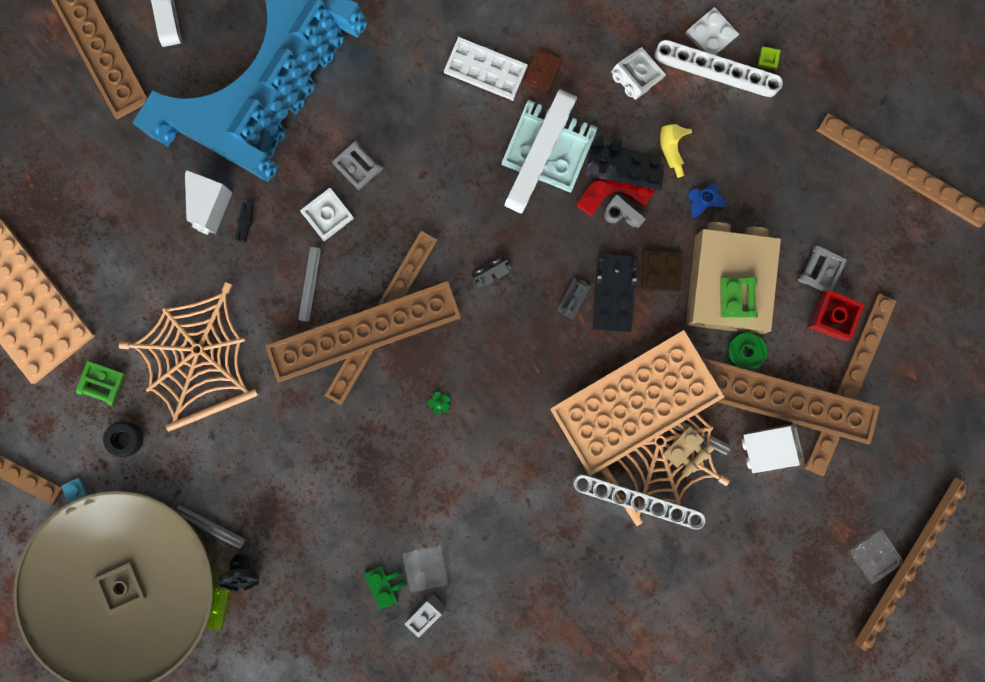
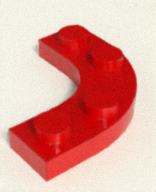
M599 178L589 186L576 206L592 216L607 196L623 194L644 207L655 190Z

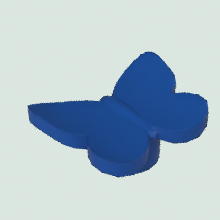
M709 184L703 191L693 189L688 194V198L693 202L691 205V215L693 218L702 214L707 207L726 208L727 206L723 196L718 194V186L716 184Z

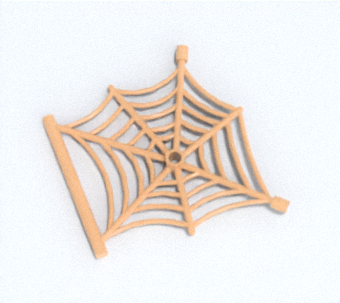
M227 282L224 283L221 290L223 292L214 297L184 306L163 308V313L154 328L134 344L128 341L119 342L120 349L135 348L147 362L150 379L146 391L149 392L151 390L159 395L167 403L173 416L172 423L166 425L168 432L259 395L256 388L249 391L245 387L239 373L238 351L240 343L244 342L245 338L239 337L229 318L226 294H229L232 285ZM220 298L216 305L200 311L172 316L169 312L198 306ZM223 302L226 319L237 338L235 340L229 339L221 323L220 307ZM215 308L211 318L204 321L179 324L176 320L201 314ZM166 314L167 320L159 335L149 345L140 344L155 332ZM216 316L221 332L227 340L226 342L221 341L213 326ZM171 320L172 325L162 343L154 345L160 339ZM208 323L206 329L198 332L187 333L183 329V327ZM174 326H176L178 330L175 339L170 346H165V342L169 338ZM210 329H212L219 343L212 344L208 337ZM181 332L185 336L184 343L181 346H174ZM204 333L199 344H196L190 337ZM205 340L209 344L208 346L203 345ZM189 341L192 347H185V345ZM236 343L235 369L239 382L231 375L228 365L230 345ZM223 346H227L225 353L226 370L221 367L220 360L221 348ZM139 348L149 349L158 361L159 374L158 379L154 383H152L153 371L151 363L145 353ZM214 348H218V363L214 361ZM153 349H160L166 359L167 372L162 375L161 360ZM210 349L211 357L206 354V350ZM164 350H172L175 356L176 365L171 369L169 358ZM175 350L180 351L182 355V360L180 362L178 360V355ZM183 351H191L192 353L185 357ZM199 355H202L209 361L196 364ZM194 356L192 364L187 362ZM183 364L190 367L188 376L179 368ZM212 364L216 367L199 371L193 375L194 369L199 366ZM177 370L186 378L184 387L178 379L171 375L174 371ZM209 371H219L226 376L205 379L188 389L190 381L200 374ZM165 378H171L183 390L180 399L167 384L162 382ZM224 380L232 381L237 385L220 386L205 390L195 395L182 406L185 395L195 387L206 382ZM159 383L176 398L178 405L175 413L166 397L154 389ZM222 389H241L245 392L177 420L179 414L187 405L206 393Z
M695 414V416L706 426L705 428L700 429L688 418L687 421L697 429L694 430L696 433H701L700 436L702 438L704 432L708 431L706 445H710L713 427L698 414ZM678 424V426H679L683 431L686 430V428H685L684 426H682L681 424ZM672 428L669 431L674 436L664 438L663 434L641 446L652 458L650 467L641 451L638 449L634 450L645 462L648 471L646 480L636 460L629 454L626 455L634 463L641 475L644 485L642 493L651 495L658 492H673L675 499L662 500L674 502L678 505H681L680 500L685 490L699 480L715 477L718 479V482L725 486L730 482V479L717 474L710 453L708 459L712 470L705 467L703 461L696 470H703L710 475H704L691 480L678 496L677 488L685 475L683 474L676 484L673 477L685 465H680L671 473L670 466L672 463H668V459L662 454L665 451L664 447L668 448L670 446L666 442L675 441L681 435ZM658 438L662 439V444L660 445L656 442ZM654 444L656 446L654 454L645 445ZM659 449H660L662 458H658V457H657V456H658ZM695 450L691 453V458L687 457L690 462L695 458ZM621 459L617 460L628 472L635 490L639 492L636 480L629 468ZM656 461L664 462L665 468L654 469ZM608 467L600 470L609 483L619 485ZM667 471L668 478L651 480L652 473ZM659 481H670L672 489H657L647 493L649 484ZM623 490L615 493L619 500L624 498ZM638 496V506H641L643 498ZM624 507L636 526L643 523L640 518L641 512Z

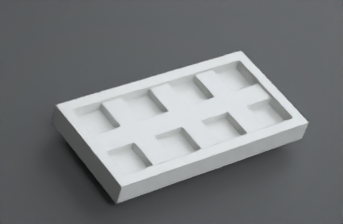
M458 37L444 73L514 101L528 64Z

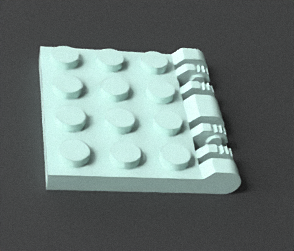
M529 99L501 164L520 172L544 122L543 119L538 118L542 105L538 104L534 114L531 115L535 102ZM575 118L572 119L568 129H565V123L539 178L540 181L570 193L598 127L591 125L585 137L583 135L588 123L584 122L580 128V133L573 132V128L577 123Z

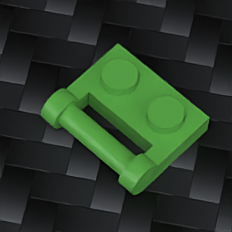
M757 278L720 279L721 318H758L755 291ZM742 285H747L748 311H742Z
M87 361L76 393L107 402L108 405L114 406L118 400V394L126 374ZM91 382L111 391L109 394L89 388L87 384Z

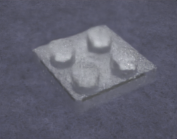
M882 529L876 530L848 550L871 584H874L904 562Z
M441 545L403 553L410 593L449 585Z

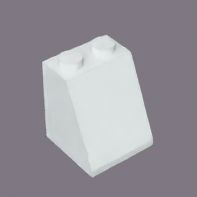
M186 170L187 221L192 223V228L197 229V231L208 235L209 232L216 234L232 192L219 182Z
M791 423L746 433L744 438H742L743 448L747 450L749 456L746 458L747 466L749 469H752V473L798 466L804 461L796 424Z

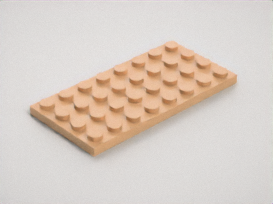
M0 219V344L31 384H36L95 335L4 220Z
M683 330L550 408L587 473L591 476L724 398V395Z

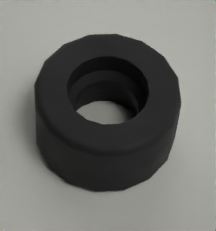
M130 422L114 423L104 433V447L113 456L127 457L134 455L143 445L142 431L137 425ZM121 432H126L129 435V443L125 447H121L117 441L118 435Z

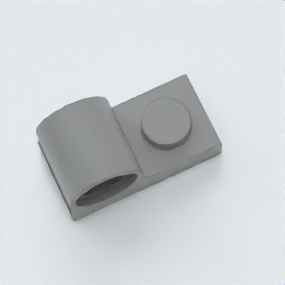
M618 195L612 199L604 212V217L609 223H617L624 216L630 226L639 228L646 220ZM616 209L619 216L613 217L609 210Z
M432 593L404 625L419 638L443 614L447 606Z

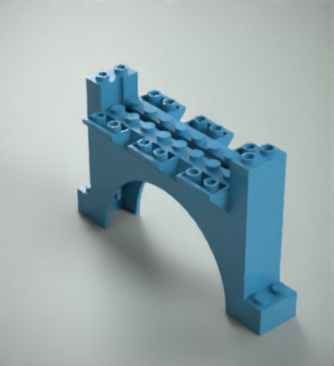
M265 0L267 28L263 44L253 63L236 81L218 92L199 98H173L152 91L132 123L148 136L167 147L174 141L177 132H180L269 182L276 174L278 167L270 158L274 155L275 148L283 140L286 132L280 123L287 116L288 110L297 115L298 111L303 108L308 95L313 92L315 82L310 77V74L317 68L318 64L326 68L328 63L333 60L334 53L342 45L344 39L340 29L357 38L366 29L367 20L358 4L352 0Z

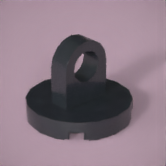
M236 554L231 560L230 570L220 575L219 584L222 589L236 592L238 588H244L245 591H248L259 585L260 575L253 570H249L248 556Z

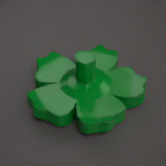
M435 392L432 396L433 399H428L427 404L430 408H433L432 413L435 415L441 414L442 411L444 413L449 411L450 405L446 404L451 401L449 396L445 394L442 396L441 392Z

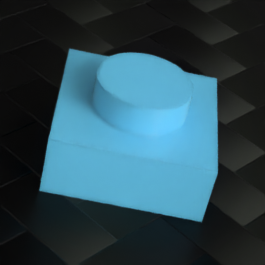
M82 477L61 486L68 503L89 495Z

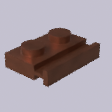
M536 49L523 85L549 94L562 58Z

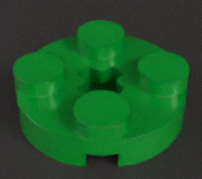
M749 332L735 336L728 343V359L735 367L749 371L755 370L764 362L767 356V346L764 340L757 335ZM745 346H747V349L752 350L749 357L743 355L742 351H744Z

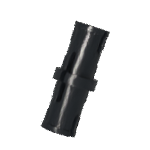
M242 202L240 216L236 221L238 226L234 239L237 241L247 242L249 226H252L251 216L254 207L251 203L246 204Z

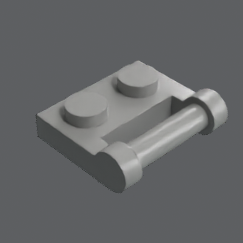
M357 140L332 162L358 191L383 169L379 163L377 164L361 148V144ZM356 152L371 170L367 172L351 155Z
M814 246L812 249L813 254L798 281L822 292L826 290L833 291L847 259L822 247ZM822 256L824 261L816 278L813 279L810 276L819 257Z

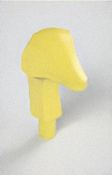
M668 124L661 127L660 144L670 168L674 167L677 178L685 175L682 169L684 162L678 152V141L683 136L692 133V129L683 128L677 124Z

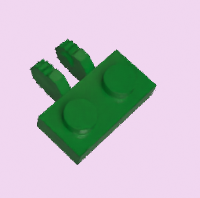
M381 565L364 573L379 610L398 602L394 591L406 586L407 583L406 581H400L396 585L391 586L389 580L399 577L402 574L401 570L386 575Z

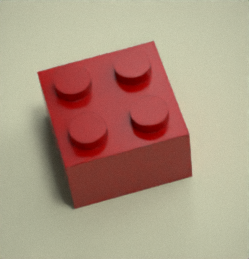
M830 290L821 292L808 328L842 342L852 340L865 304Z

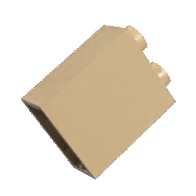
M708 223L707 229L701 230L695 236L685 325L742 333L749 332L758 335L771 332L781 239L769 237V229L747 227L745 234L731 233V225L728 223ZM721 278H757L755 291L758 318H721ZM742 285V311H748L747 285Z

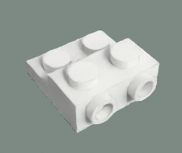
M642 47L617 63L611 71L615 82L621 83L625 87V93L635 100L648 92L652 86L666 76Z

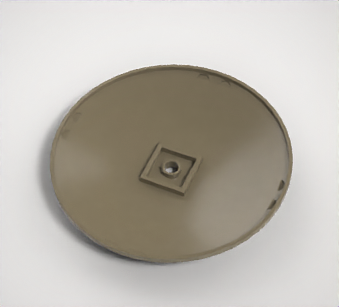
M129 491L100 492L84 496L64 505L48 517L34 532L17 566L13 592L14 610L20 633L33 656L45 669L63 682H157L182 664L200 641L211 615L214 582L211 562L201 538L191 524L175 509L162 501L141 493ZM118 583L124 585L125 590L123 593L117 592L116 585Z

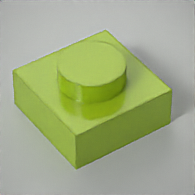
M762 46L757 67L776 70L781 50Z

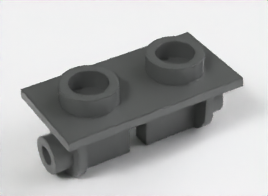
M504 256L495 257L490 261V264L485 267L480 266L474 270L471 276L476 280L475 283L478 288L494 281L492 274H495L497 279L509 273L511 266L509 263H506L508 260Z
M574 278L556 312L574 320L590 286L585 281Z

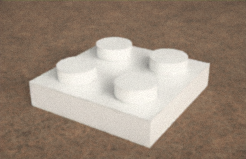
M715 7L685 33L701 51L712 55H717L739 36V33Z
M331 188L300 210L323 241H326L354 219Z

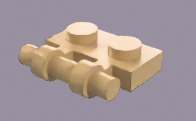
M689 426L662 454L676 468L683 463L686 468L682 473L688 477L697 470V467L703 460H707L710 457L709 454L714 449L709 444L702 449L699 445L704 439ZM695 450L698 455L690 462L687 457Z

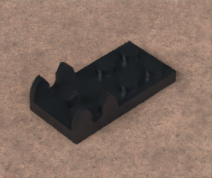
M600 134L595 136L591 143L585 176L660 191L666 157L622 148V142L619 138H615L610 145L604 144L603 136Z
M598 253L592 330L631 332L634 286L637 279L635 274L638 262L637 256Z

